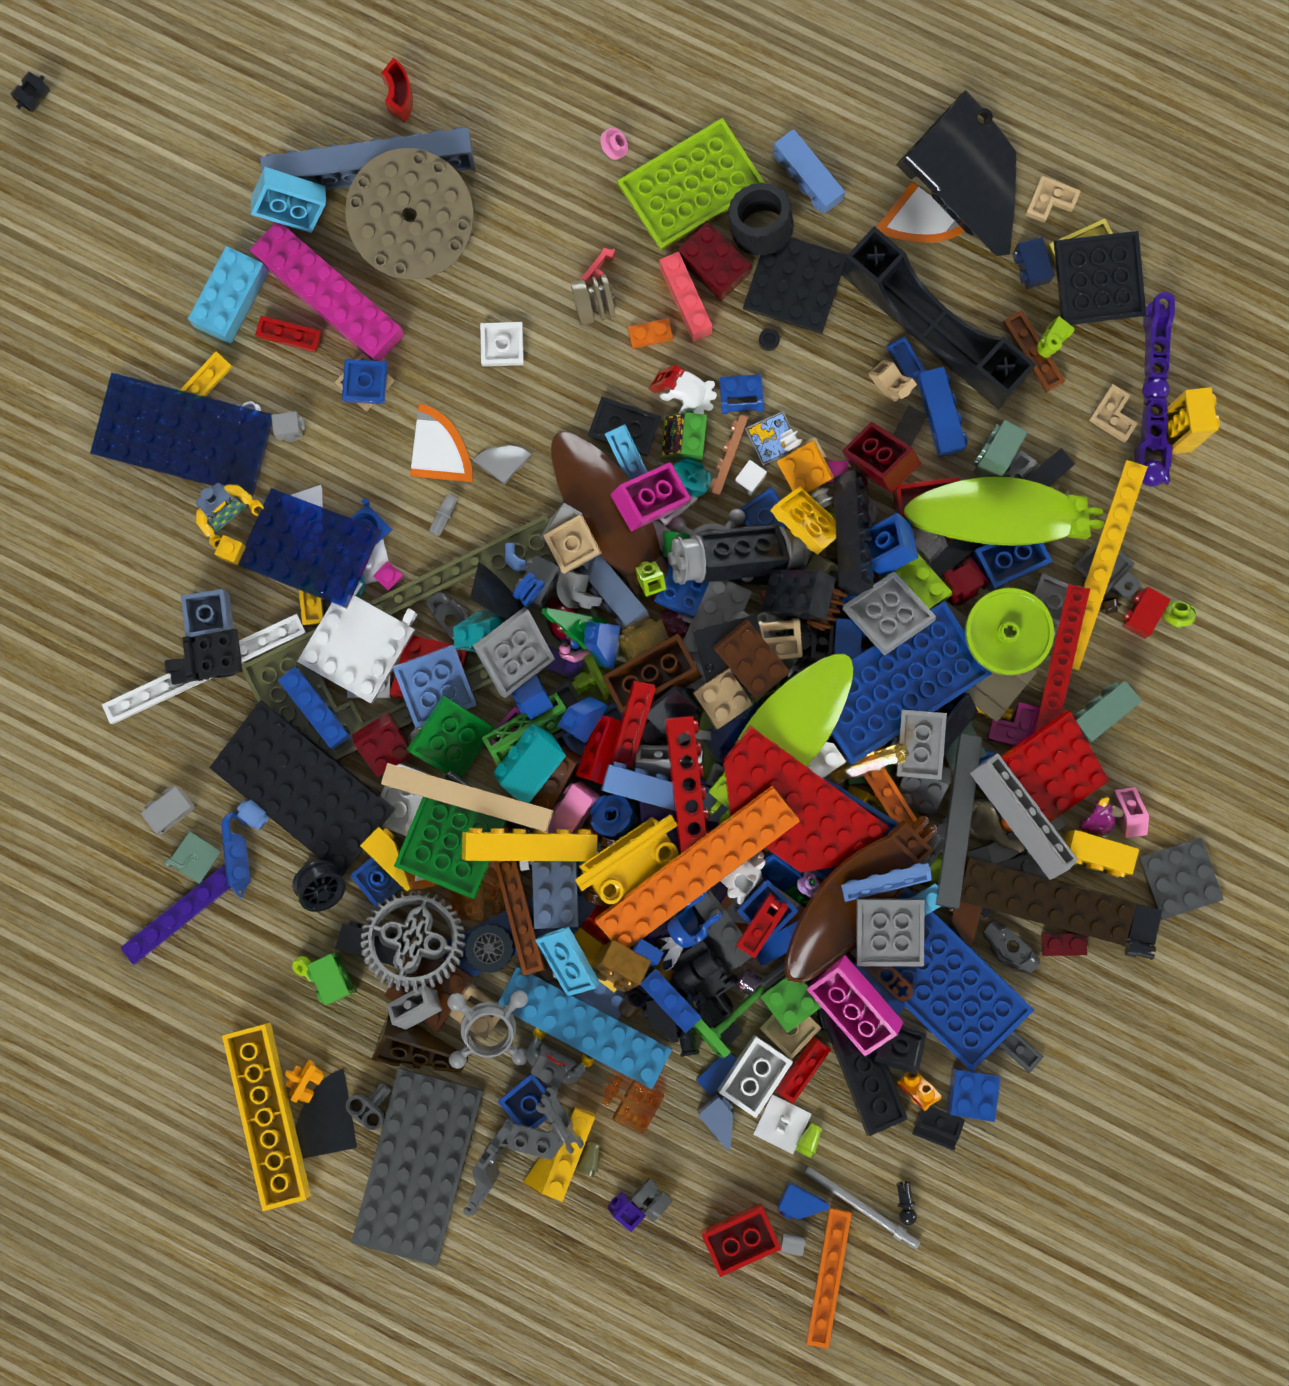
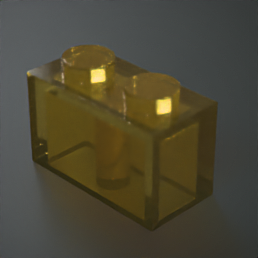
M652 618L642 622L641 628L635 629L634 626L622 630L623 635L619 636L618 641L626 661L636 658L669 639L662 619L654 622Z

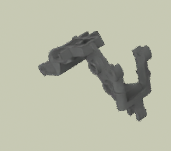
M549 1085L547 1091L550 1094L544 1092L541 1099L543 1104L538 1103L536 1106L537 1111L546 1116L553 1130L547 1132L515 1124L507 1118L499 1131H497L473 1168L472 1172L476 1187L467 1202L470 1208L465 1207L463 1210L465 1215L473 1216L492 1189L499 1176L494 1162L503 1147L550 1160L553 1159L564 1143H566V1149L569 1154L574 1152V1148L571 1145L573 1142L577 1143L580 1149L583 1148V1140L576 1135L573 1130L574 1125L566 1113V1108L562 1106L557 1098L558 1091L556 1087Z

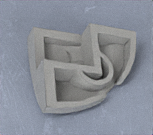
M512 445L492 447L480 453L473 462L505 485L515 472L524 466L532 454Z

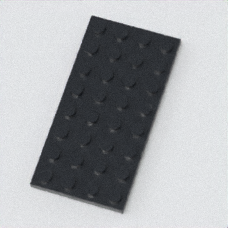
M263 700L259 701L209 767L246 799L254 801L266 812L267 816L317 857L333 863L341 876L345 875L364 849L360 845L378 827L382 828L396 810Z

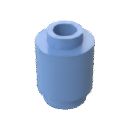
M251 799L249 801L244 800L237 808L239 811L237 816L253 829L260 830L270 819L266 812Z

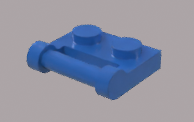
M761 374L719 378L722 414L751 410L764 412ZM756 398V402L728 403L727 399Z

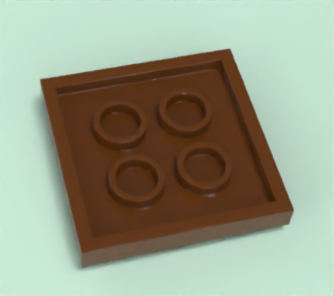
M410 956L407 958V960H406V962L404 963L403 967H405V965L407 964V962L410 961ZM443 956L437 960L422 957L418 969L406 977L427 975L438 969L444 963L446 957ZM453 964L456 968L455 972L447 970L450 977L447 979L441 976L443 983L439 984L435 980V987L432 988L437 991L442 1011L422 1021V1023L436 1033L440 1031L453 1011L447 1004L449 996L454 993L463 995L474 978L455 964ZM394 983L391 988H388L384 996L394 1001L412 991L413 987H409V991L405 992L404 986H401V989L398 991Z

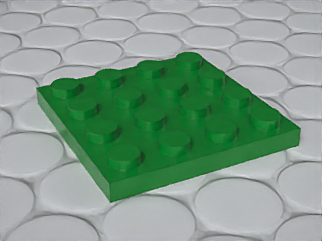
M422 797L394 867L476 899L491 861L463 860L462 834L463 832H469V828H482V832H491V828L504 829L507 821Z

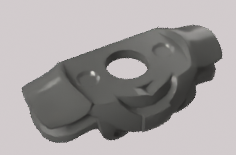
M438 592L432 595L426 604L432 615L454 642L453 627L468 618L467 611L453 599L450 600L446 594ZM446 616H454L457 623L452 627L447 626L444 623Z
M993 920L985 928L983 936L991 945L990 949L994 951L996 958L1000 962L1012 968L1017 967L1025 973H1031L1038 968L1040 958L1005 925L997 920ZM1010 940L1018 943V950L1015 953L1007 949V943Z

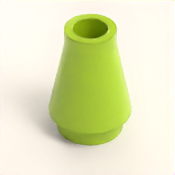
M811 1123L797 1141L795 1150L811 1158L813 1154H816L820 1134L823 1129Z

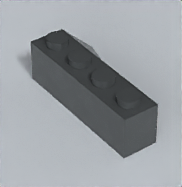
M710 889L707 890L704 899L692 906V909L697 917L699 927H702L712 915L722 913L720 920L712 923L707 929L709 934L705 940L728 971H731L741 966L752 956L735 946L743 933Z

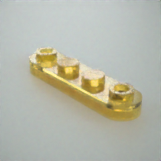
M897 744L870 753L851 766L846 761L829 773L826 778L832 783L839 784L847 778L853 776L857 778L871 770L879 771L893 763L901 764L906 761L909 752L905 744Z

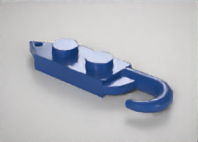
M231 812L225 815L222 820V846L227 886H230L238 898L241 899L247 885L251 883L247 847L243 836L231 833L230 821L237 818L241 820L244 826L247 823L237 816V812Z

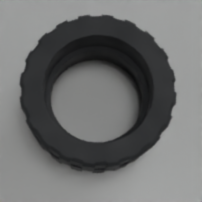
M754 183L742 188L741 191L734 195L728 208V217L733 239L740 249H743L748 254L767 255L777 252V250L782 249L789 242L791 235H793L794 222L791 202L786 192L771 183ZM758 211H771L779 215L775 222L766 227L753 228L744 224L747 217Z

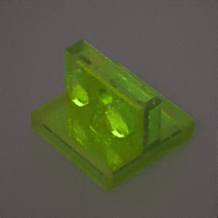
M589 654L583 657L590 674L587 675L584 672L574 678L575 681L572 682V685L577 694L580 695L597 686L604 701L611 698L612 695L592 655Z

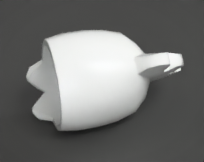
M687 371L684 372L681 378H678L674 390L669 389L668 392H661L659 395L665 401H670L673 398L679 399L682 406L678 414L688 411L704 414V410L711 411L713 405L710 403V400H714L717 397V393L712 391V388L715 386L714 381L703 382L700 378Z
M762 851L721 880L728 888L727 894L729 898L737 897L739 905L743 904L762 876L760 870L766 863L763 859L764 853Z

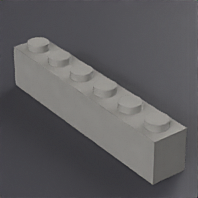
M998 753L970 772L975 782L980 786L1049 880L1068 871L1078 861Z

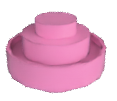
M609 128L602 133L600 138L601 146L608 157L618 160L627 154L628 143L621 131L616 128Z

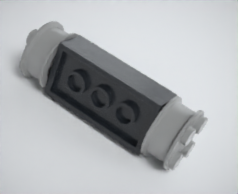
M775 524L697 532L691 539L682 540L681 537H675L672 540L671 552L668 553V563L672 565L674 582L682 585L689 580L704 583L769 576L771 570H805L809 557L812 556V551L807 548L806 544L799 537L794 536L790 529H785Z

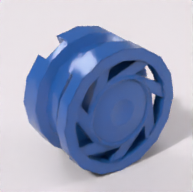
M530 572L519 583L512 596L517 600H522V604L528 607L541 593L545 582L537 580L536 575Z

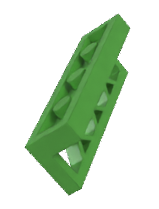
M557 693L549 696L552 704L557 701L559 705L538 715L536 719L529 721L530 718L526 713L520 714L482 737L498 765L505 759L510 749L515 746L522 737L523 732L532 723L552 734L561 729L557 725L567 709ZM519 726L518 730L510 732L512 728ZM497 737H501L500 740L495 744H490L492 740L496 739Z

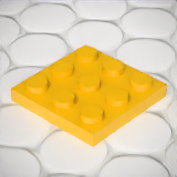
M801 486L775 504L770 510L778 521L784 523L794 536L799 537L806 544L807 548L817 555L837 540L836 519Z

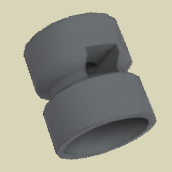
M648 1178L636 1190L630 1200L638 1208L643 1207L644 1214L653 1222L668 1208L672 1199L664 1191L659 1192V1186L651 1178Z

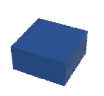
M638 939L636 944L629 948L651 960L649 967L658 965L664 953L643 939Z

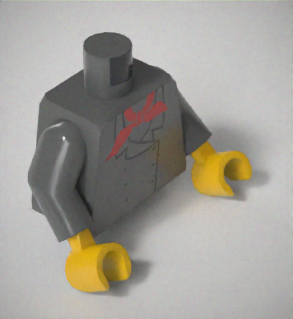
M537 1027L533 1030L535 1037L531 1039L526 1051V1059L531 1065V1074L556 1088L562 1085L576 1084L586 1071V1067H591L595 1060L594 1058L586 1057L587 1054L583 1053L580 1059L581 1063H578L571 1057L541 1041L547 1033Z

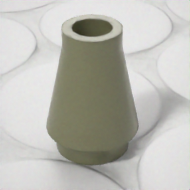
M587 1142V1146L577 1164L578 1173L594 1177L595 1171L598 1172L600 1145Z

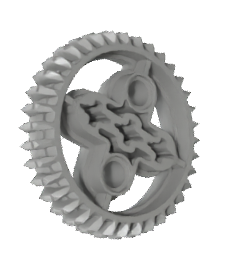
M411 890L409 891V896H405L404 892H401L398 899L393 894L391 902L385 898V906L378 904V911H371V915L374 918L367 917L366 921L369 925L363 926L365 933L361 934V938L365 940L361 942V947L365 948L362 950V956H367L364 962L365 964H370L368 966L369 971L375 970L373 975L375 978L381 976L380 982L382 984L388 980L387 985L389 988L395 983L396 990L398 991L401 989V986H404L405 992L409 991V987H413L415 992L418 990V986L421 985L424 989H426V984H430V987L434 988L435 980L439 984L443 983L441 976L448 979L450 974L447 970L455 972L456 968L453 964H460V959L457 957L463 956V951L460 949L465 948V943L461 942L465 940V935L461 934L464 931V927L459 926L461 919L456 918L457 912H451L452 906H445L444 899L438 902L437 895L430 899L429 892L423 897L420 890L417 892V896H413ZM419 906L409 912L404 925L388 922L381 928L378 927L381 921L391 912L402 907ZM427 908L439 913L447 922L452 936L451 946H448L443 936L430 932L433 918ZM423 915V920H421L417 926L416 921H418ZM423 930H424V933H425L424 949H422V948H423V936H422ZM389 932H396L398 934L393 939L386 937ZM375 935L379 936L383 946L396 950L393 964L394 968L399 972L398 975L390 972L378 959L374 946ZM416 936L417 941H414L410 947V941ZM402 941H403V945H404V950H403V952H402V947H401ZM437 943L440 945V948L431 950L429 945ZM445 954L448 955L444 963L435 971L420 977H406L418 969L422 957L437 960ZM410 956V961L403 967V962Z

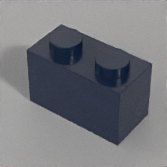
M1039 237L1017 244L1013 252V259L1015 264L1019 266V278L1021 283L1025 284V288L1030 289L1050 283L1055 275L1043 238Z

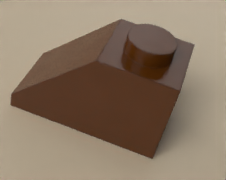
M960 902L959 908H950L949 914L953 915L952 922L963 941L972 948L982 907Z

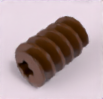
M833 588L827 619L807 620L806 622L828 633L826 629L834 628L830 621H837L833 613L841 612L837 605H844L840 597H847L848 594Z

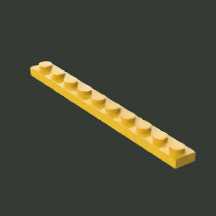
M1128 460L1125 462L1084 584L1085 588H1090V593L1072 669L1079 671L1148 466Z

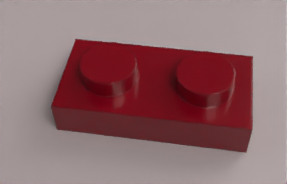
M1079 933L1041 934L1042 956L1087 955V936Z

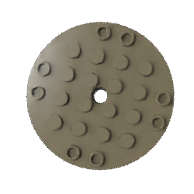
M399 148L374 157L357 173L347 195L346 223L354 246L370 265L392 277L413 280L436 275L455 263L463 254L470 241L474 226V207L470 191L454 167L439 156L425 150ZM409 208L416 211V218L413 221H409L405 216V212Z

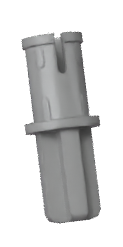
M446 494L440 509L436 510L437 515L429 529L432 534L440 536L448 519L451 520L452 517L450 515L458 502L456 497Z

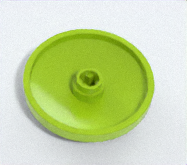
M1002 588L986 594L973 606L967 617L965 638L970 653L985 669L999 675H1019L1034 669L1047 657L1054 640V624L1047 607L1036 596L1021 589Z

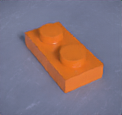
M669 318L628 327L632 349L673 340Z

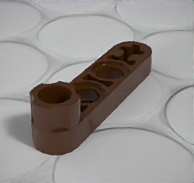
M856 948L849 950L848 952L856 959ZM863 966L899 1001H907L915 994L914 985L893 966ZM884 969H890L893 972V979L889 982L884 981L881 977V972ZM899 977L901 981L898 982L892 989L890 985L893 984ZM900 986H907L909 988L907 990L908 996L899 993Z

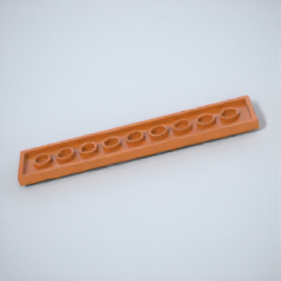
M773 786L769 787L622 897L620 901L595 918L596 924L610 940L631 948L638 939H643L799 823V818Z

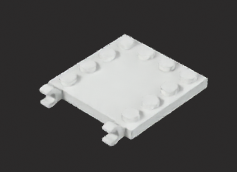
M353 577L347 590L340 588L297 662L373 704L391 674L392 667L396 665L416 630L411 628V625L418 614L408 608L401 622L356 597L363 583Z

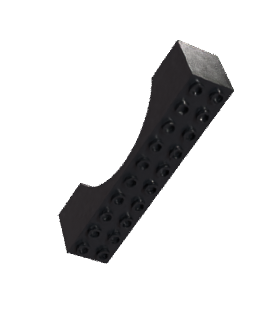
M875 226L846 256L841 275L998 410L1027 379L1037 365L1004 336L999 337L984 333L967 324L948 310L919 279L908 260L907 254Z

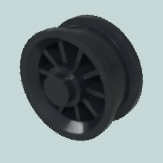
M324 860L305 862L303 867L294 876L292 882L293 891L298 897L301 906L311 912L324 911L336 905L343 897L346 888L345 882L339 875L336 866Z

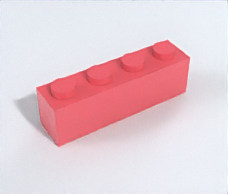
M676 252L660 259V271L692 341L694 342L711 335L712 323L680 253Z

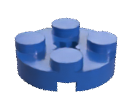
M616 794L604 795L597 799L590 812L592 816L591 825L594 830L604 837L617 839L626 833L635 818V812L631 803L625 797ZM616 811L615 819L608 821L610 818L608 813Z

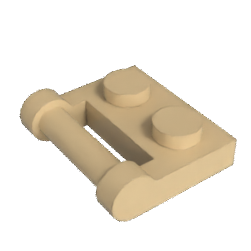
M799 617L792 618L789 621L767 623L758 621L763 639L779 659L802 657ZM793 629V635L764 638L763 634L764 631Z
M474 983L470 984L463 995L465 1004L470 1008L475 1006L468 1001L471 995L481 1003H497L478 990ZM452 1011L450 1016L461 1023L464 1014L460 1011ZM481 1016L472 1023L469 1030L486 1040L500 1020V1017Z

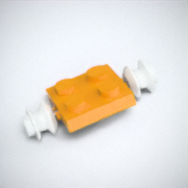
M790 429L781 434L782 439L779 442L785 443L786 446L783 450H792V453L778 460L777 463L792 491L800 486L807 493L813 491L814 493L811 497L825 508L832 504L830 500L834 497H828L826 494L829 488L820 489V486L833 479L834 476L815 441H811L799 448L798 446L801 444L802 439L796 438L795 435L798 431L793 432Z

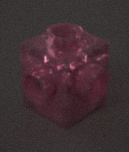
M665 607L658 620L654 634L667 640L677 634L680 637H685L690 625H687V622L683 620V615Z

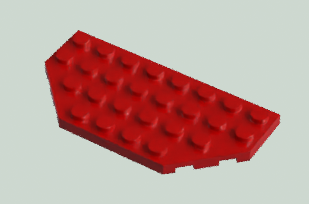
M751 725L723 760L730 817L771 786L777 790L797 815L800 822L766 846V848L799 872L837 867L858 850L881 839L889 829L885 823Z

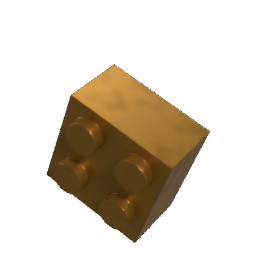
M611 940L600 947L591 967L598 979L602 981L608 980L614 984V988L625 992V990L629 991L641 984L651 960Z

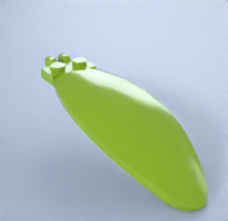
M981 477L947 484L917 496L904 508V515L908 521L921 530L958 540L990 545H1032L1051 542L1065 537L1086 540L1091 537L1090 529H1101L1104 527L1103 521H1089V517L1102 516L1103 509L1096 507L1088 508L1087 497L1066 496L1043 484L1011 477Z
M834 654L818 660L793 676L761 705L743 729L738 740L751 725L801 763L808 766L828 740L844 708L853 678L851 658L846 654ZM725 771L708 791L717 799L708 811L709 816L714 815L721 804L728 808L720 816L719 824L730 817Z

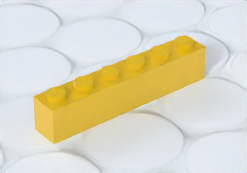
M469 828V832H463L462 859L465 861H588L597 855L598 835L591 833L590 829H578V833H569L570 829H556V833L535 829V833H526V829L515 828L513 833L504 832L503 828H491V832H482V828Z

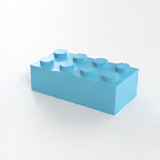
M226 246L188 317L190 323L195 328L232 344L269 273L265 265Z

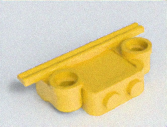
M668 815L661 821H657L653 817L649 818L579 866L584 874L576 878L575 881L581 891L592 885L595 892L605 903L615 904L678 856V849L666 834L677 826L672 815Z

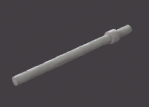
M810 1166L805 1169L804 1174L890 1231L894 1238L899 1241L903 1240L915 1249L918 1248L920 1241L907 1233V1229L899 1224L895 1225Z

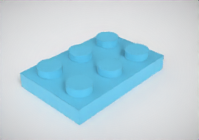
M569 927L540 935L535 939L567 996L596 989L601 984Z

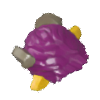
M1108 797L1100 801H1094L1097 805H1095L1094 811L1088 819L1080 821L1082 826L1079 827V831L1101 838H1106L1116 825V817H1123L1124 811L1117 806L1110 805Z

